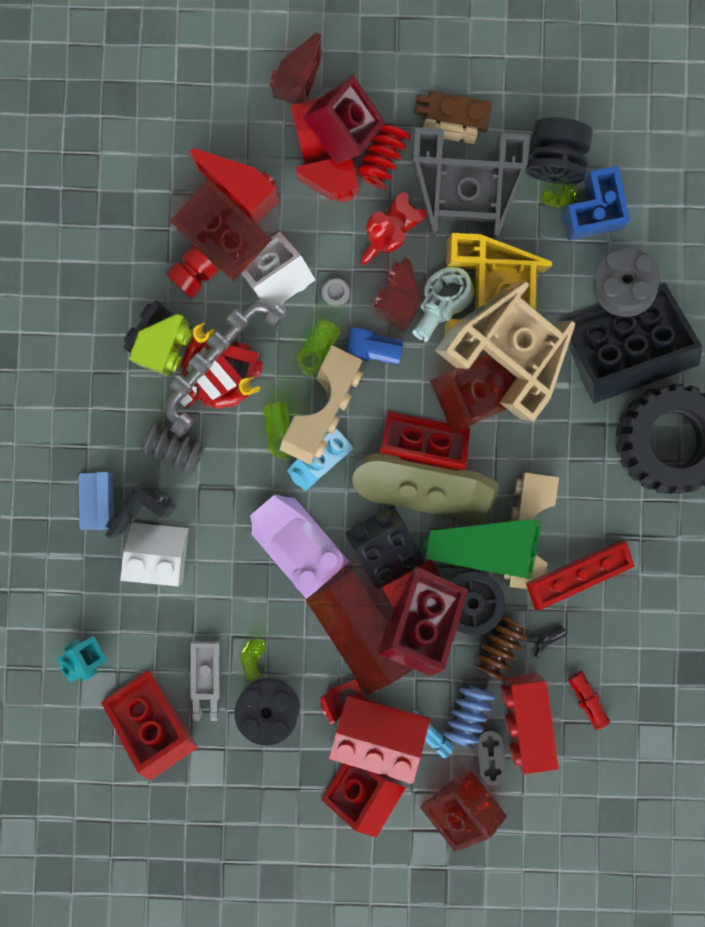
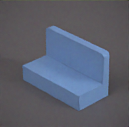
M114 473L79 474V528L81 530H108L106 524L114 515Z

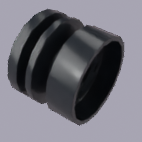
M548 117L536 120L533 125L530 142L535 148L530 150L528 154L530 161H528L525 172L534 179L548 183L568 185L583 182L586 176L584 168L588 164V159L583 154L588 153L590 150L593 136L592 128L583 122L568 118Z

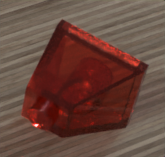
M315 33L280 62L278 71L273 70L269 86L272 87L274 98L291 104L308 101L323 57L321 34Z

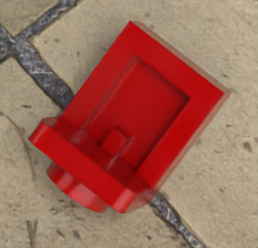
M234 342L233 346L230 345L223 353L226 359L249 365L246 378L250 376L260 378L264 362L260 361L261 356L259 353L249 351L250 346L240 342Z

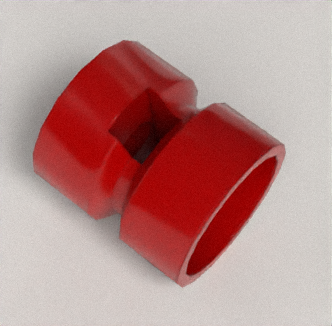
M194 245L182 255L183 261L181 263L175 262L165 273L190 299H193L202 289L201 283L203 281L209 282L219 272L217 267Z

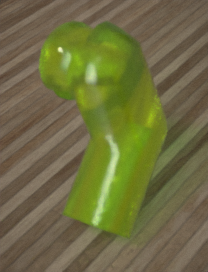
M564 185L561 188V194L545 190L542 192L540 200L543 204L552 208L573 204L577 199L575 195L577 188L573 185Z
M257 638L250 640L240 654V660L247 681L260 677L256 662L262 653L266 651V644L263 640Z

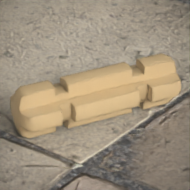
M425 119L423 128L444 129L443 139L458 142L461 139L464 140L463 143L469 144L476 142L478 133L476 127L467 126L462 128L463 125L443 121L436 123V120Z

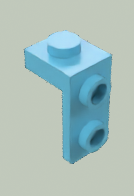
M335 429L333 434L328 433L323 441L328 444L321 458L315 456L311 465L297 459L287 470L293 482L305 492L353 450V446L338 429Z

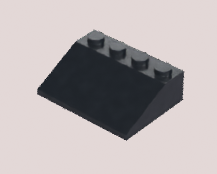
M666 283L659 284L654 302L641 314L621 317L613 315L599 306L560 320L573 321L575 323L569 348L581 380L593 404L700 365L703 346Z

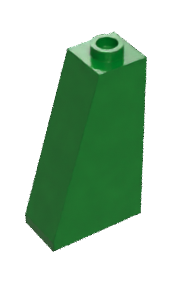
M529 519L430 531V536H427L424 542L425 559L532 579L542 521Z

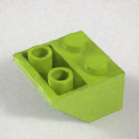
M177 314L139 331L129 360L138 366L171 378L172 372L177 373L180 367L182 356H179L182 346H187L192 335V330L189 329L190 323L183 316Z

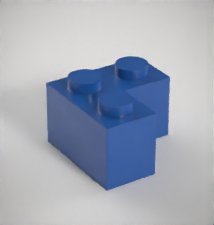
M619 166L590 171L584 180L588 201L568 205L562 213L568 241L624 229L631 221Z

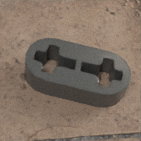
M487 728L478 734L480 740L476 743L478 770L481 779L486 784L497 785L504 780L506 773L504 745L500 734L494 729ZM489 735L492 736L493 740H497V743L492 745L493 754H488L487 746L482 744L483 741H487V736ZM489 760H493L495 768L500 769L499 772L495 773L494 778H490L488 773H484L485 770L489 769Z

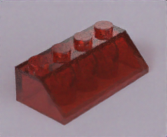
M353 569L306 599V602L367 695L394 683L414 670L378 654L388 622Z

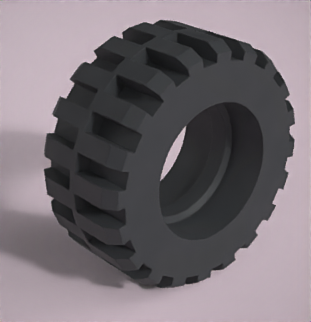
M672 384L641 394L639 398L633 400L628 405L629 409L623 412L619 419L622 421V424L616 430V436L619 437L616 451L621 452L623 459L619 461L622 467L628 468L630 471L628 475L634 481L641 482L642 487L648 490H656L657 493L681 494L700 490L701 486H705V393H700V388L693 385L685 387L683 384ZM666 413L682 415L692 424L696 433L697 444L692 458L681 466L663 464L655 456L650 445L651 427L658 417Z

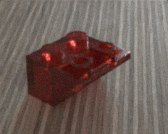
M404 257L401 264L398 262L394 264L388 276L387 283L390 285L388 289L381 288L376 297L374 308L377 309V318L406 332L420 306L422 297L411 261Z

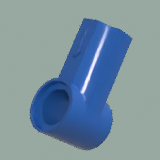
M350 328L345 352L363 361H370L371 359L399 365L404 340L375 335L374 332L365 329Z

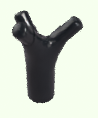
M560 626L545 634L527 636L529 639L526 642L536 643L538 648L534 656L539 658L547 646L567 636L564 627Z

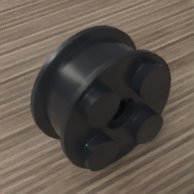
M466 570L458 572L448 579V581L468 590L456 631L466 635H480L490 631L499 623L504 613L505 599L501 587L492 577L479 571ZM470 598L476 599V605L473 607H468V600Z
M273 678L260 679L250 684L239 696L235 706V722L241 734L252 743L263 746L275 745L284 741L293 732L299 719L300 705L296 693L285 682ZM263 708H270L272 710V714H265Z

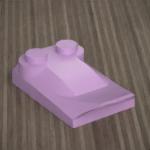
M274 494L250 515L252 536L306 599L349 562L295 497H283Z

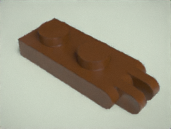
M429 92L428 96L418 95L416 97V103L426 105V107L415 106L414 114L424 116V121L425 119L436 120V123L443 121L463 125L462 128L467 126L476 127L480 132H487L492 107V102L438 92Z

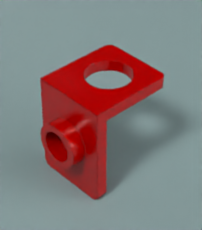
M357 679L327 689L320 697L321 709L323 714L328 717L330 724L336 723L342 714L345 704L341 698L343 690L352 689L358 697L365 698Z

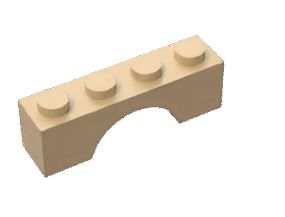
M333 345L331 346L317 376V381L326 392L327 405L320 412L313 415H295L282 439L281 451L310 465L315 456L321 458L328 444L323 441L327 432L330 434L334 433L340 420L336 415L339 409L345 411L352 395L348 394L350 387H357L364 372L359 369L363 360Z
M521 473V477L515 480L514 495H518L517 507L512 506L510 522L533 520L542 510L555 506L559 477ZM536 555L532 579L504 574L502 577L504 580H507L506 585L509 587L527 589L526 582L546 574L548 563Z

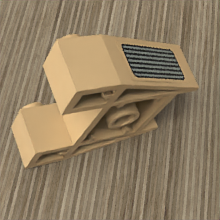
M527 282L512 283L451 327L435 351L454 367L469 369L483 349L517 377L499 403L520 420L534 422L551 399L575 323L573 321H558L553 326L520 298L529 284Z

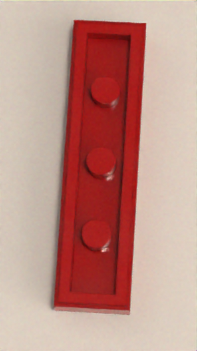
M620 540L525 584L534 609L540 611L635 566L626 540Z

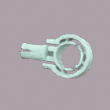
M448 267L437 271L429 278L424 289L426 298L420 306L424 315L412 331L418 339H423L427 342L439 323L448 321L454 314L461 312L471 303L475 289L466 271L457 267ZM443 282L446 285L455 283L461 286L459 292L452 297L438 295L440 290L443 289Z

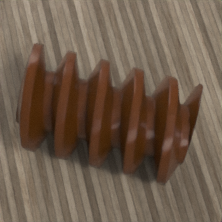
M505 615L501 618L504 625L497 624L494 627L498 634L487 635L492 644L481 645L486 654L476 653L475 656L480 664H474L498 680H504L505 678L500 669L508 671L511 668L506 659L516 660L512 649L522 650L518 639L524 641L529 639L523 632L528 629Z

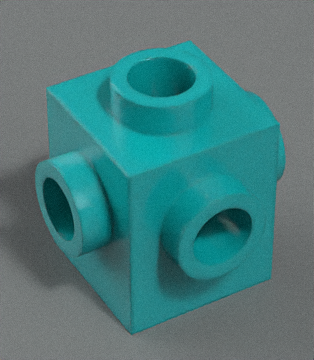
M94 636L82 643L79 639L74 640L64 646L65 653L56 658L62 674L68 678L70 683L80 677L83 682L98 674L96 669L98 666L108 661Z

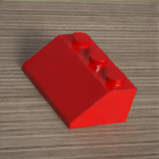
M388 411L379 453L398 456L402 460L456 471L459 469L465 470L471 428Z
M347 694L329 759L413 784L424 747L430 717Z

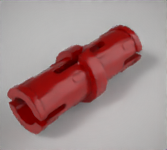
M579 671L569 676L567 681L579 700L577 704L580 709H584L594 730H599L609 725L611 721L599 702L600 697L591 688L584 672Z

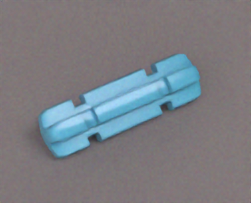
M429 723L425 742L432 748H436V752L442 758H447L454 750L453 745L447 739L443 740V736Z

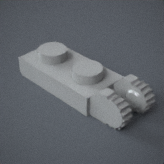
M191 641L193 721L201 720V700H211V721H218L220 641Z

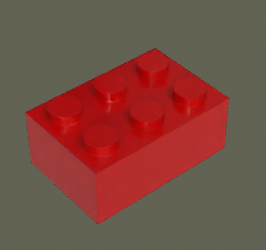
M538 673L505 677V686H500L502 702L506 704L509 714H505L504 718L506 730L510 732V736L513 739L512 743H508L511 760H514V765L519 766L523 774L559 770L546 680Z

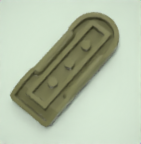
M383 453L370 454L361 458L356 463L352 476L355 490L367 500L461 519L475 526L485 525L488 521L499 488L495 480L478 472L463 469L456 471L402 460L398 456Z

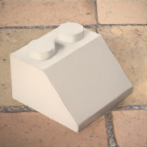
M278 232L234 263L258 299L274 306L278 303L282 305L287 299L303 291L309 284L315 281L302 256L281 232Z
M132 523L123 553L121 581L169 586L182 585L189 528Z

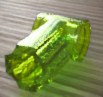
M320 318L306 344L298 352L297 364L301 373L306 376H314L319 373L320 367L331 346L335 344L339 337L341 329L335 324ZM312 355L317 358L318 362L313 367H306L302 364L303 358Z
M287 402L263 406L268 438V450L278 460L290 459L291 455L287 453L278 454L274 450L275 443L283 439L290 426Z

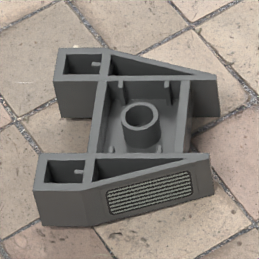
M415 127L412 167L423 209L427 214L426 220L430 235L435 237L438 230V219L492 223L491 238L495 240L503 227L528 164L530 134L501 133L497 140L496 161L442 158L444 129Z

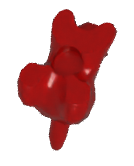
M402 192L398 194L385 214L378 211L368 219L366 230L371 244L360 259L361 265H366L380 251L391 253L397 250L404 243L405 234L426 218L425 210L416 209L412 204L408 203L409 196L407 193Z

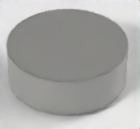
M340 278L328 280L322 288L323 300L327 305L335 308L345 305L350 297L348 284Z

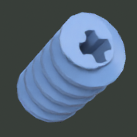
M467 683L469 688H460L459 690L466 696L465 699L455 700L461 706V710L451 711L457 717V720L447 721V724L453 728V731H444L443 735L455 743L474 748L470 743L475 744L480 740L474 732L480 733L484 729L478 722H486L488 719L487 715L482 711H490L492 708L486 700H495L496 695L484 688Z

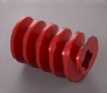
M383 124L376 133L377 135L372 138V145L367 147L366 153L368 155L362 157L363 165L357 168V173L365 182L373 187L386 190L388 187L382 180H392V176L387 173V170L396 171L397 166L391 161L392 159L397 161L402 159V156L396 151L406 150L407 147L401 140L409 141L411 140V135L398 127Z

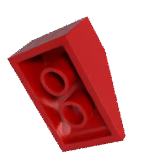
M195 148L189 151L196 168L255 226L279 203L278 190L275 187L276 182L267 172L264 171L261 174L254 167Z
M149 670L101 702L137 773L149 780H152L198 748L186 724Z

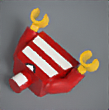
M205 322L200 323L193 329L194 336L186 348L181 363V374L184 377L192 370L188 365L191 359L198 352L205 355L211 348L206 343V340L215 331L212 329L205 334L202 330ZM221 354L214 361L208 372L195 383L193 389L180 403L186 409L198 399L208 408L211 406L215 409L235 407L249 395L259 392L260 386L252 389L250 387V380L254 379V376L242 379Z

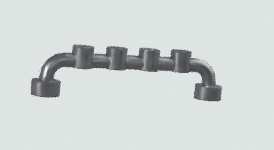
M257 301L248 305L242 312L236 308L226 320L230 325L223 334L217 330L208 340L207 344L211 346L209 351L205 355L198 352L188 364L192 368L190 373L186 377L179 374L172 381L169 387L174 391L166 402L165 411L167 418L173 424L171 431L178 437L184 435L195 421L186 412L182 415L178 413V403L189 394L195 383L208 372L214 361L226 351L232 340L245 329L256 313H265L267 315L265 321L275 328L288 313V310L283 305L278 303L274 306L268 302Z

